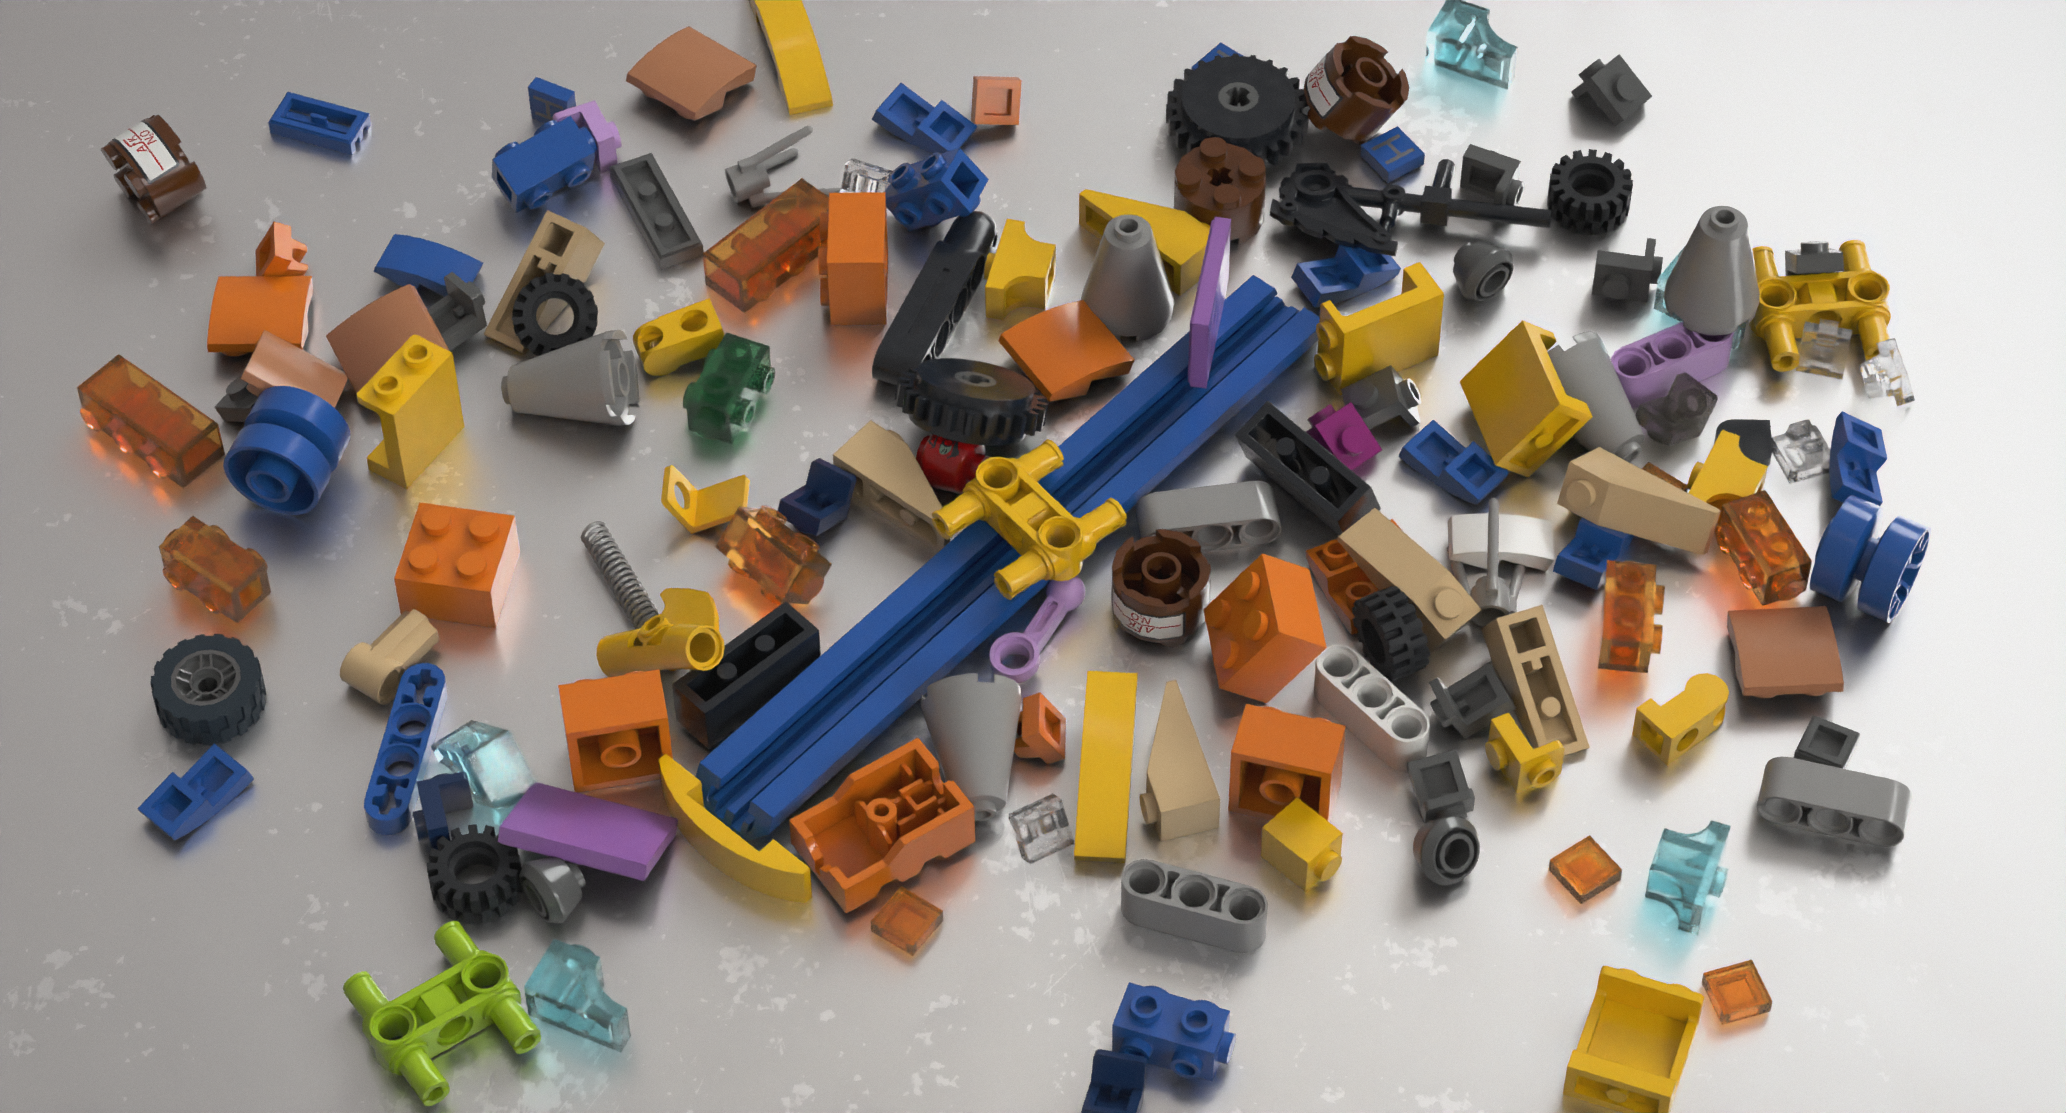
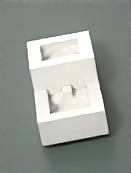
M1489 513L1462 514L1450 517L1448 520L1449 560L1487 569ZM1499 514L1498 564L1501 560L1547 571L1555 560L1553 522L1527 516Z

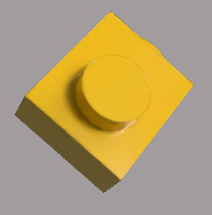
M1509 712L1491 719L1488 742L1485 743L1487 758L1495 770L1501 769L1516 793L1531 787H1544L1560 776L1565 748L1559 740L1533 749Z

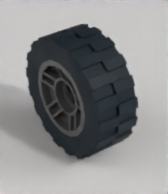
M201 634L189 640L184 639L178 642V645L174 648H169L165 651L163 658L160 662L157 661L153 668L154 676H151L150 684L160 722L164 728L167 727L170 734L176 739L179 737L184 739L185 743L193 745L194 743H202L203 746L213 745V743L217 742L226 743L232 741L231 738L237 735L242 736L245 734L252 724L255 725L260 719L259 714L266 705L264 696L266 695V688L259 660L257 657H254L253 650L248 645L244 646L239 639L234 637L227 638L223 634H214V636Z

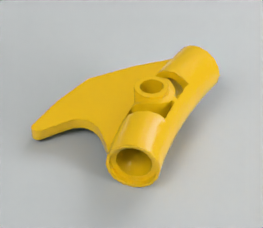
M666 588L663 590L660 596L665 604V608L661 614L647 620L639 629L604 636L599 641L596 656L602 672L608 677L625 675L632 671L645 672L657 669L705 671L717 666L723 658L725 646L724 639L719 632V615L711 595L708 592L691 588Z

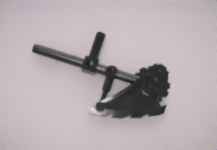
M1443 159L1438 163L1432 186L1425 185L1423 195L1405 193L1404 188L1398 185H1389L1383 190L1352 187V185L1348 184V179L1344 175H1336V171L1331 170L1327 162L1297 163L1295 171L1291 173V177H1284L1282 179L1281 186L1279 187V198L1283 200L1279 202L1272 199L1270 216L1283 225L1291 227L1295 225L1306 234L1321 239L1324 236L1339 245L1351 248L1357 246L1367 252L1396 256L1398 242L1392 241V235L1389 231L1395 226L1397 216L1402 215L1404 211L1420 213V223L1447 226L1449 217L1550 228L1552 210L1453 199L1452 188L1450 187L1456 166L1453 161ZM1360 206L1382 209L1379 223L1371 218Z

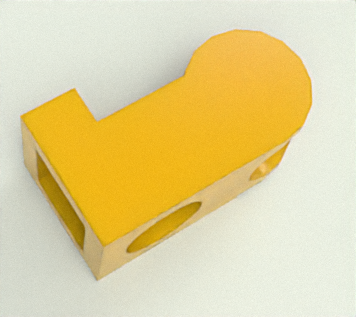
M710 298L659 316L657 319L641 325L633 335V344L646 373L652 376L668 375L679 368L680 365L707 356L711 357L713 363L731 357L723 328Z
M1703 673L1692 676L1687 681L1685 690L1662 706L1658 705L1652 698L1636 708L1632 735L1668 766L1710 736L1712 732L1722 725L1726 711L1725 704L1729 695L1728 686L1716 675Z

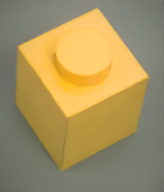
M1297 797L1262 827L1261 857L1304 892H1307L1319 880L1326 881L1330 879L1339 869L1342 863L1343 833Z

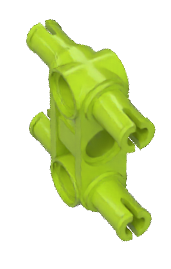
M450 921L444 924L434 935L435 944L452 967L394 1000L388 1001L366 971L354 974L343 985L345 996L363 1019L362 1032L373 1046L378 1064L391 1073L404 1076L425 1106H433L449 1094V1083L437 1069L431 1058L491 1024H495L517 1054L530 1051L541 1040L540 1030L520 1005L521 993L510 979L506 962L498 955L479 950L458 921ZM487 985H494L493 987H490V988L481 989V987H484V986H487ZM396 1036H403L398 1040H389Z

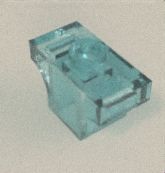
M1711 820L1705 829L1697 833L1684 834L1666 828L1662 832L1650 866L1645 897L1671 907L1678 917V930L1698 935L1711 896L1721 898L1729 872L1728 868L1722 867V863L1726 854L1730 825Z

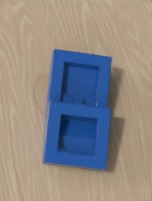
M900 83L877 108L872 117L874 122L895 136L932 154L937 152L942 154L961 148L978 127L943 100L934 107L903 83Z
M394 234L373 272L402 287L410 284L415 286L417 290L421 284L445 297L448 295L444 281L446 275L453 272L464 282L471 281L474 283L483 262L436 242L408 235Z
M1339 245L1334 258L1297 263L1291 278L1312 305L1317 308L1320 307L1321 303L1328 300L1335 304L1371 291L1398 276L1401 268L1389 255L1367 252L1357 246L1351 248Z
M1843 411L1836 417L1831 441L1829 476L1832 498L1844 503L1850 495H1854L1881 506L1883 499L1877 471L1888 459L1882 430Z
M1435 420L1428 423L1407 442L1399 453V457L1426 479L1450 494L1475 505L1481 502L1509 474L1506 469L1496 466L1492 457L1474 441L1465 448Z
M1582 518L1579 521L1575 537L1557 555L1553 572L1598 590L1619 563L1632 542L1634 535L1598 526Z
M214 743L181 778L172 772L137 809L175 841L216 815L237 797L254 778L246 768Z

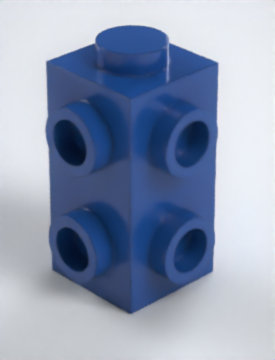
M571 116L560 122L552 120L540 126L535 131L534 136L520 144L518 142H511L502 147L496 153L495 158L492 159L491 178L515 213L527 207L529 209H536L545 204L552 197L553 192L566 185L570 188L575 187L588 179L591 171L594 169L597 146L587 128L581 127L579 129Z
M961 148L942 154L938 152L933 153L919 162L913 164L903 163L890 174L888 178L890 184L885 191L886 207L894 215V218L909 232L925 226L934 227L944 220L957 216L966 217L971 214L980 204L981 198L979 196L989 179Z
M1129 982L1112 1024V1051L1143 1056L1147 1059L1148 1064L1172 1070L1184 1078L1194 1079L1198 1077L1213 1082L1219 1064L1228 1065L1231 1059L1236 1034L1229 1032V1010L1219 1008L1216 1004L1207 1000L1194 1001L1169 994L1166 990L1157 986L1144 987Z

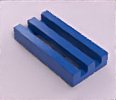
M287 92L269 120L268 125L271 134L353 155L356 150L355 142H361L364 137L363 129L368 131L371 126L370 114ZM289 110L301 112V113H304V114H308V115H310V116L303 115V114H299V113L292 112V111H289ZM327 120L334 121V122H338V123L345 124V125H349V126H351V127L344 126V125H340V124L333 123V122H329V121H327Z

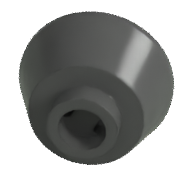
M1485 241L1469 242L1456 253L1453 274L1462 295L1467 300L1486 301L1497 295L1510 280L1514 269L1513 257L1507 249Z
M1449 816L1431 820L1418 830L1413 841L1415 860L1427 878L1439 885L1448 886L1462 881L1474 869L1479 858L1480 841L1478 833L1468 820L1461 817Z
M557 857L531 860L523 864L519 874V882L526 898L537 914L548 923L561 924L565 922L583 898L581 887L585 886L586 882L575 863L564 862L561 858Z

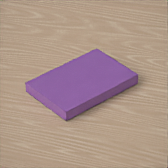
M1214 217V220L1211 221L1189 332L1188 383L1192 387L1207 388L1229 281L1231 219Z
M533 782L500 825L498 842L507 846L549 857L561 858L568 862L645 881L675 837L678 819Z

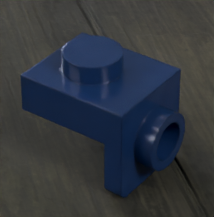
M818 458L811 462L806 485L780 499L776 516L793 524L794 528L802 533L818 536L847 518L856 477Z
M467 772L444 773L430 779L417 781L422 810L412 813L419 842L429 840L430 848L438 850L437 841L442 836L451 841L445 814L473 807Z
M1102 1049L1096 1050L1093 1057L1091 1082L1081 1113H1140L1144 1097L1147 1059L1138 1055Z

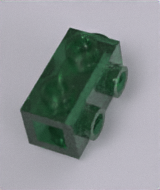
M726 332L717 349L712 348L708 352L703 372L697 382H691L685 391L683 408L687 409L690 431L696 432L708 439L715 438L732 444L741 428H747L750 425L758 399L761 394H768L774 383L775 368L771 367L770 346Z

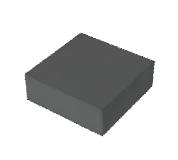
M1813 715L1795 750L1794 758L1846 769L1858 745L1860 733Z

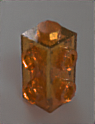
M1763 490L1722 504L1719 524L1715 528V538L1720 550L1724 554H1729L1736 564L1743 586L1747 590L1754 592L1762 606L1779 600L1788 601L1805 592L1812 560L1767 491Z
M762 505L760 508L739 506L715 547L730 559L728 565L732 570L744 577L752 578L761 585V594L777 605H781L785 601L793 604L808 605L811 599L816 597L823 588L824 577L832 563L818 553L820 546L814 540L801 533H795L785 525L787 519L779 511L766 505Z
M192 516L180 528L171 531L166 536L164 542L159 545L164 566L162 571L166 580L177 590L183 591L186 589L197 596L202 604L214 614L222 613L236 623H239L271 593L267 575L268 566L263 557L251 548L245 550L231 541L228 535L216 525L208 526Z
M1607 560L1602 591L1598 669L1648 673L1651 654H1660L1663 625L1654 624V614L1662 615L1665 585H1656L1657 565L1635 561Z

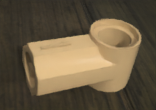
M413 609L411 612H403L371 645L361 642L347 653L340 668L341 680L379 704L385 705L395 699L403 673L409 667L415 665L439 641L438 630L429 622L427 616Z

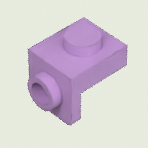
M595 100L555 113L553 120L560 122L571 116L579 129L585 127L591 133L597 146L594 161L600 173L610 171L609 167L617 164L616 149L622 146L618 129L613 121L606 122Z

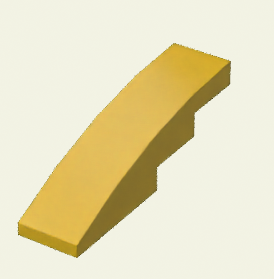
M1087 671L1074 860L1126 863L1138 673Z

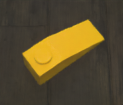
M1088 189L1079 193V225L1101 240L1106 225L1113 218L1121 215L1142 217L1152 228L1172 291L1181 296L1199 282L1210 231L1208 224L1198 221L1185 211Z

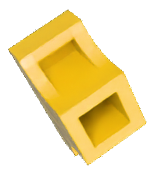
M1007 219L996 254L988 253L984 269V280H987L985 285L986 318L1004 321L1007 314L1021 307L1046 310L1056 278V245L1032 239L1025 231V221Z
M1722 430L1705 463L1697 461L1688 480L1687 489H1690L1689 494L1721 510L1717 524H1728L1745 531L1762 498L1768 466L1747 458L1739 448L1740 436Z

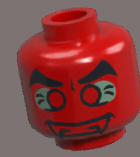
M934 434L923 438L916 455V460L930 486L934 489L956 495L963 494L966 484L976 478L978 465L990 458L986 455L985 445L957 442Z

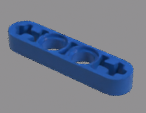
M418 663L413 665L403 673L400 679L364 799V810L368 825L374 832L381 835H394L402 832L409 826L413 817L412 812L415 810L419 797L417 781L424 780L448 696L445 675L434 664ZM424 684H432V686H427L423 695L424 705L419 704L416 690H421ZM417 720L426 725L424 730L416 735L407 736L399 732L400 727L408 721ZM397 761H408L414 765L412 771L403 776H393L387 772L388 767ZM389 792L394 793L396 808H391L388 814H380V811L387 809L390 800Z

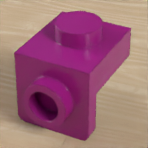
M1351 402L1338 411H1335L1333 406L1329 404L1307 419L1312 428L1305 432L1350 470L1355 469L1382 451L1380 445Z

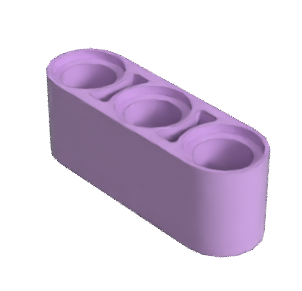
M1683 321L1616 350L1611 357V361L1632 409L1646 405L1725 370L1729 364L1734 332L1724 335H1706L1687 329L1683 326Z

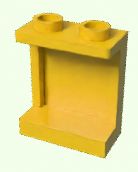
M1421 262L1403 269L1402 293L1398 296L1348 316H1342L1331 300L1321 303L1320 320L1316 325L1318 351L1314 356V363L1320 377L1324 381L1329 380L1340 396L1342 395L1341 389L1390 365L1399 372L1438 356L1444 292Z
M1522 320L1459 382L1494 464L1529 478L1593 416L1587 403L1570 397L1565 393L1547 352L1556 343L1553 332Z
M412 335L357 393L358 403L380 416L384 438L367 456L368 469L405 489H408L465 427L453 353L419 335Z
M1602 966L1597 990L1576 1050L1573 1049L1567 1065L1563 1095L1622 1113H1670L1699 1025L1704 996L1691 991L1686 986L1674 983L1666 984L1646 978L1630 969Z

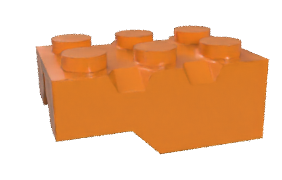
M919 738L851 773L832 797L789 819L791 844L845 913L877 897L881 887L896 879L904 882L920 873L924 863L937 855L947 858L975 842L974 805L954 781L948 780L943 783L939 773V762Z

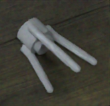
M805 126L757 154L737 161L738 165L725 169L726 179L734 200L739 203L748 199L751 208L766 203L829 198V193H843V190L841 188H822L764 193L763 189L771 186L766 170L797 156L798 149L796 148L780 152L813 132L811 126Z
M1492 498L1489 501L1487 576L1479 578L1476 581V585L1470 589L1462 563L1450 560L1455 578L1482 609L1472 621L1483 627L1496 618L1517 612V598L1526 568L1524 565L1516 564L1509 588L1505 585V581L1498 577L1499 502L1496 498Z

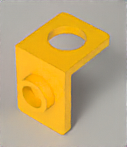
M673 465L665 467L661 503L693 534L743 517L747 513L750 480L745 475H741L697 490ZM675 485L679 487L683 494L684 509L676 500L674 493Z

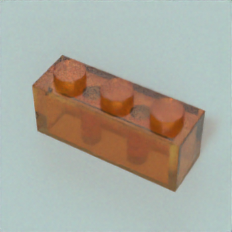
M801 178L703 253L705 284L744 313L758 302L768 299L776 288L792 276L799 275L806 268L807 264L817 258L818 248L822 247V243H827L828 240H820V212H829V197Z
M120 354L77 387L82 406L80 414L91 429L97 432L102 430L112 437L119 448L126 454H136L147 462L150 469L162 479L168 477L183 489L225 455L217 422Z

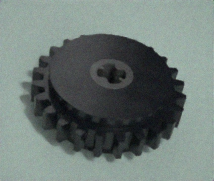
M1236 53L1222 58L1217 55L1214 60L1207 63L1203 60L1198 61V68L1195 71L1188 68L1185 69L1184 80H1174L1173 91H1168L1166 123H1168L1169 136H1176L1175 146L1177 148L1187 147V153L1194 148L1200 147L1204 139L1219 137L1226 143L1247 149L1253 155L1263 159L1265 165L1270 163L1275 166L1278 165V157L1280 155L1289 158L1292 156L1293 146L1301 147L1303 134L1308 133L1309 119L1307 113L1310 107L1307 104L1304 89H1299L1300 79L1298 77L1288 79V68L1278 69L1273 65V60L1263 61L1257 59L1256 55L1245 57L1239 56Z
M958 358L931 359L920 363L917 368H909L908 372H901V377H898L894 399L896 400V406L902 407V412L908 414L909 419L919 428L949 440L987 446L1018 443L1026 435L1034 436L1035 431L1041 432L1043 426H1045L1048 410L1047 398L1040 396V391L1035 390L1032 382L1019 373L986 362Z

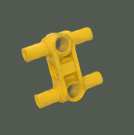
M1849 240L1840 245L1839 251L1843 252L1844 271L1834 273L1779 276L1772 248L1759 246L1752 249L1760 300L1755 317L1749 322V326L1753 333L1766 340L1774 370L1786 372L1798 366L1800 356L1795 341L1797 338L1859 334L1865 360L1868 364L1881 365L1892 359L1893 347L1887 329L1891 319L1888 305L1890 285L1885 277L1871 269L1866 245L1863 241Z
M1049 439L1018 459L991 457L984 460L978 465L976 478L966 484L963 494L932 513V523L936 531L944 539L952 538L954 534L980 519L986 521L1021 555L1017 560L994 573L996 577L994 578V583L997 589L1009 600L1041 579L1046 581H1067L1076 577L1082 569L1083 560L1093 554L1096 543L1127 523L1123 507L1113 498L1107 499L1102 505L1078 518L1073 517L1037 483L1040 479L1064 465L1061 450Z

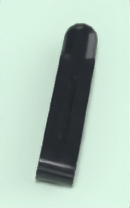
M973 211L966 217L958 216L952 223L944 240L936 243L877 349L872 366L873 379L897 386L898 377H901V372H908L911 367L917 368L924 361L940 358L982 280L988 253L996 252L997 227L991 216L982 211Z

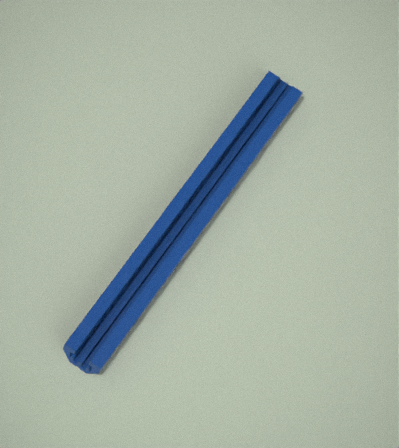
M1252 275L1224 301L1207 388L1192 387L1188 383V332L1058 447L1063 454L1064 460L1062 462L1064 465L1049 473L1037 483L1073 517H1082L1105 503L1109 498L1118 501L1125 513H1127L1136 505L1140 498L1147 495L1318 341L1316 325L1319 323L1320 317L1305 307L1301 311L1293 306L1287 307L1282 299L1275 297L1278 293L1274 287ZM979 519L970 524L699 762L696 778L702 784L705 809L745 841L769 835L921 698V695L926 694L927 687L930 684L946 676L1046 586L1050 580L1041 579L1017 594L1013 599H1006L994 583V578H996L994 573L1011 564L1021 555L986 521Z

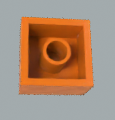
M886 192L829 193V212H820V240H828L827 243H822V247L818 248L819 275L828 276V278L820 279L821 306H829L831 325H887L888 235Z
M419 503L394 577L400 613L402 614L405 611L411 612L415 609L427 616L428 619L496 628L520 554L515 516Z
M1263 553L1203 609L1219 689L1268 703L1327 648L1310 570Z
M659 669L645 672L632 671L620 676L594 680L582 679L574 683L558 685L574 792L580 793L661 779L658 759L665 753L672 759L673 756L668 715Z
M1246 704L1231 750L1228 811L1271 820L1298 797L1324 819L1331 822L1341 787L1346 725L1332 723L1324 718H1309L1286 713L1274 707H1259Z

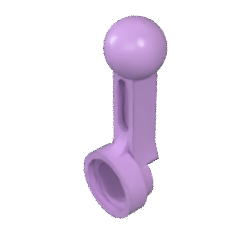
M1078 576L1067 581L1050 580L1046 588L1047 598L1023 633H1007L994 641L990 648L989 656L991 668L995 675H1002L1016 681V683H1022L1037 672L1040 665L1041 651L1067 612L1078 608L1085 598V586ZM1011 654L1024 655L1029 659L1026 665L1018 669H1010L1002 664L1003 660Z

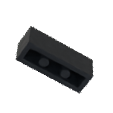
M1269 401L1235 434L1247 459L1339 536L1372 509L1376 508L1378 511L1381 509L1370 485Z
M785 601L726 644L723 658L717 666L705 671L691 670L672 684L676 720L704 746L710 749L744 724L821 656L819 629Z

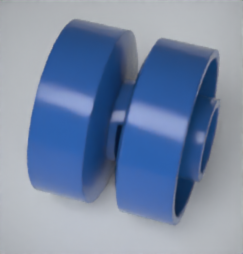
M291 386L267 388L258 396L245 420L244 428L239 431L225 456L223 464L225 474L238 492L260 507L287 515L308 513L316 507L330 480L331 473L336 469L349 445L351 438L349 426L343 416L331 404L311 392Z
M1850 495L1844 501L1835 517L1829 522L1821 537L1815 554V563L1810 578V589L1842 603L1854 591L1860 581L1861 585L1857 602L1858 610L1890 623L1900 611L1918 576L1929 546L1931 528L1898 515L1888 525L1883 535L1880 536L1883 524V508Z

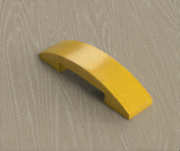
M749 0L756 22L761 24L778 72V84L789 115L833 106V99L821 54L802 0Z
M666 753L658 759L662 791L670 815L678 819V829L703 858L725 875L755 891L799 903H806L812 898L811 872L806 864L774 839L760 851L756 850L704 808L702 784L699 779Z

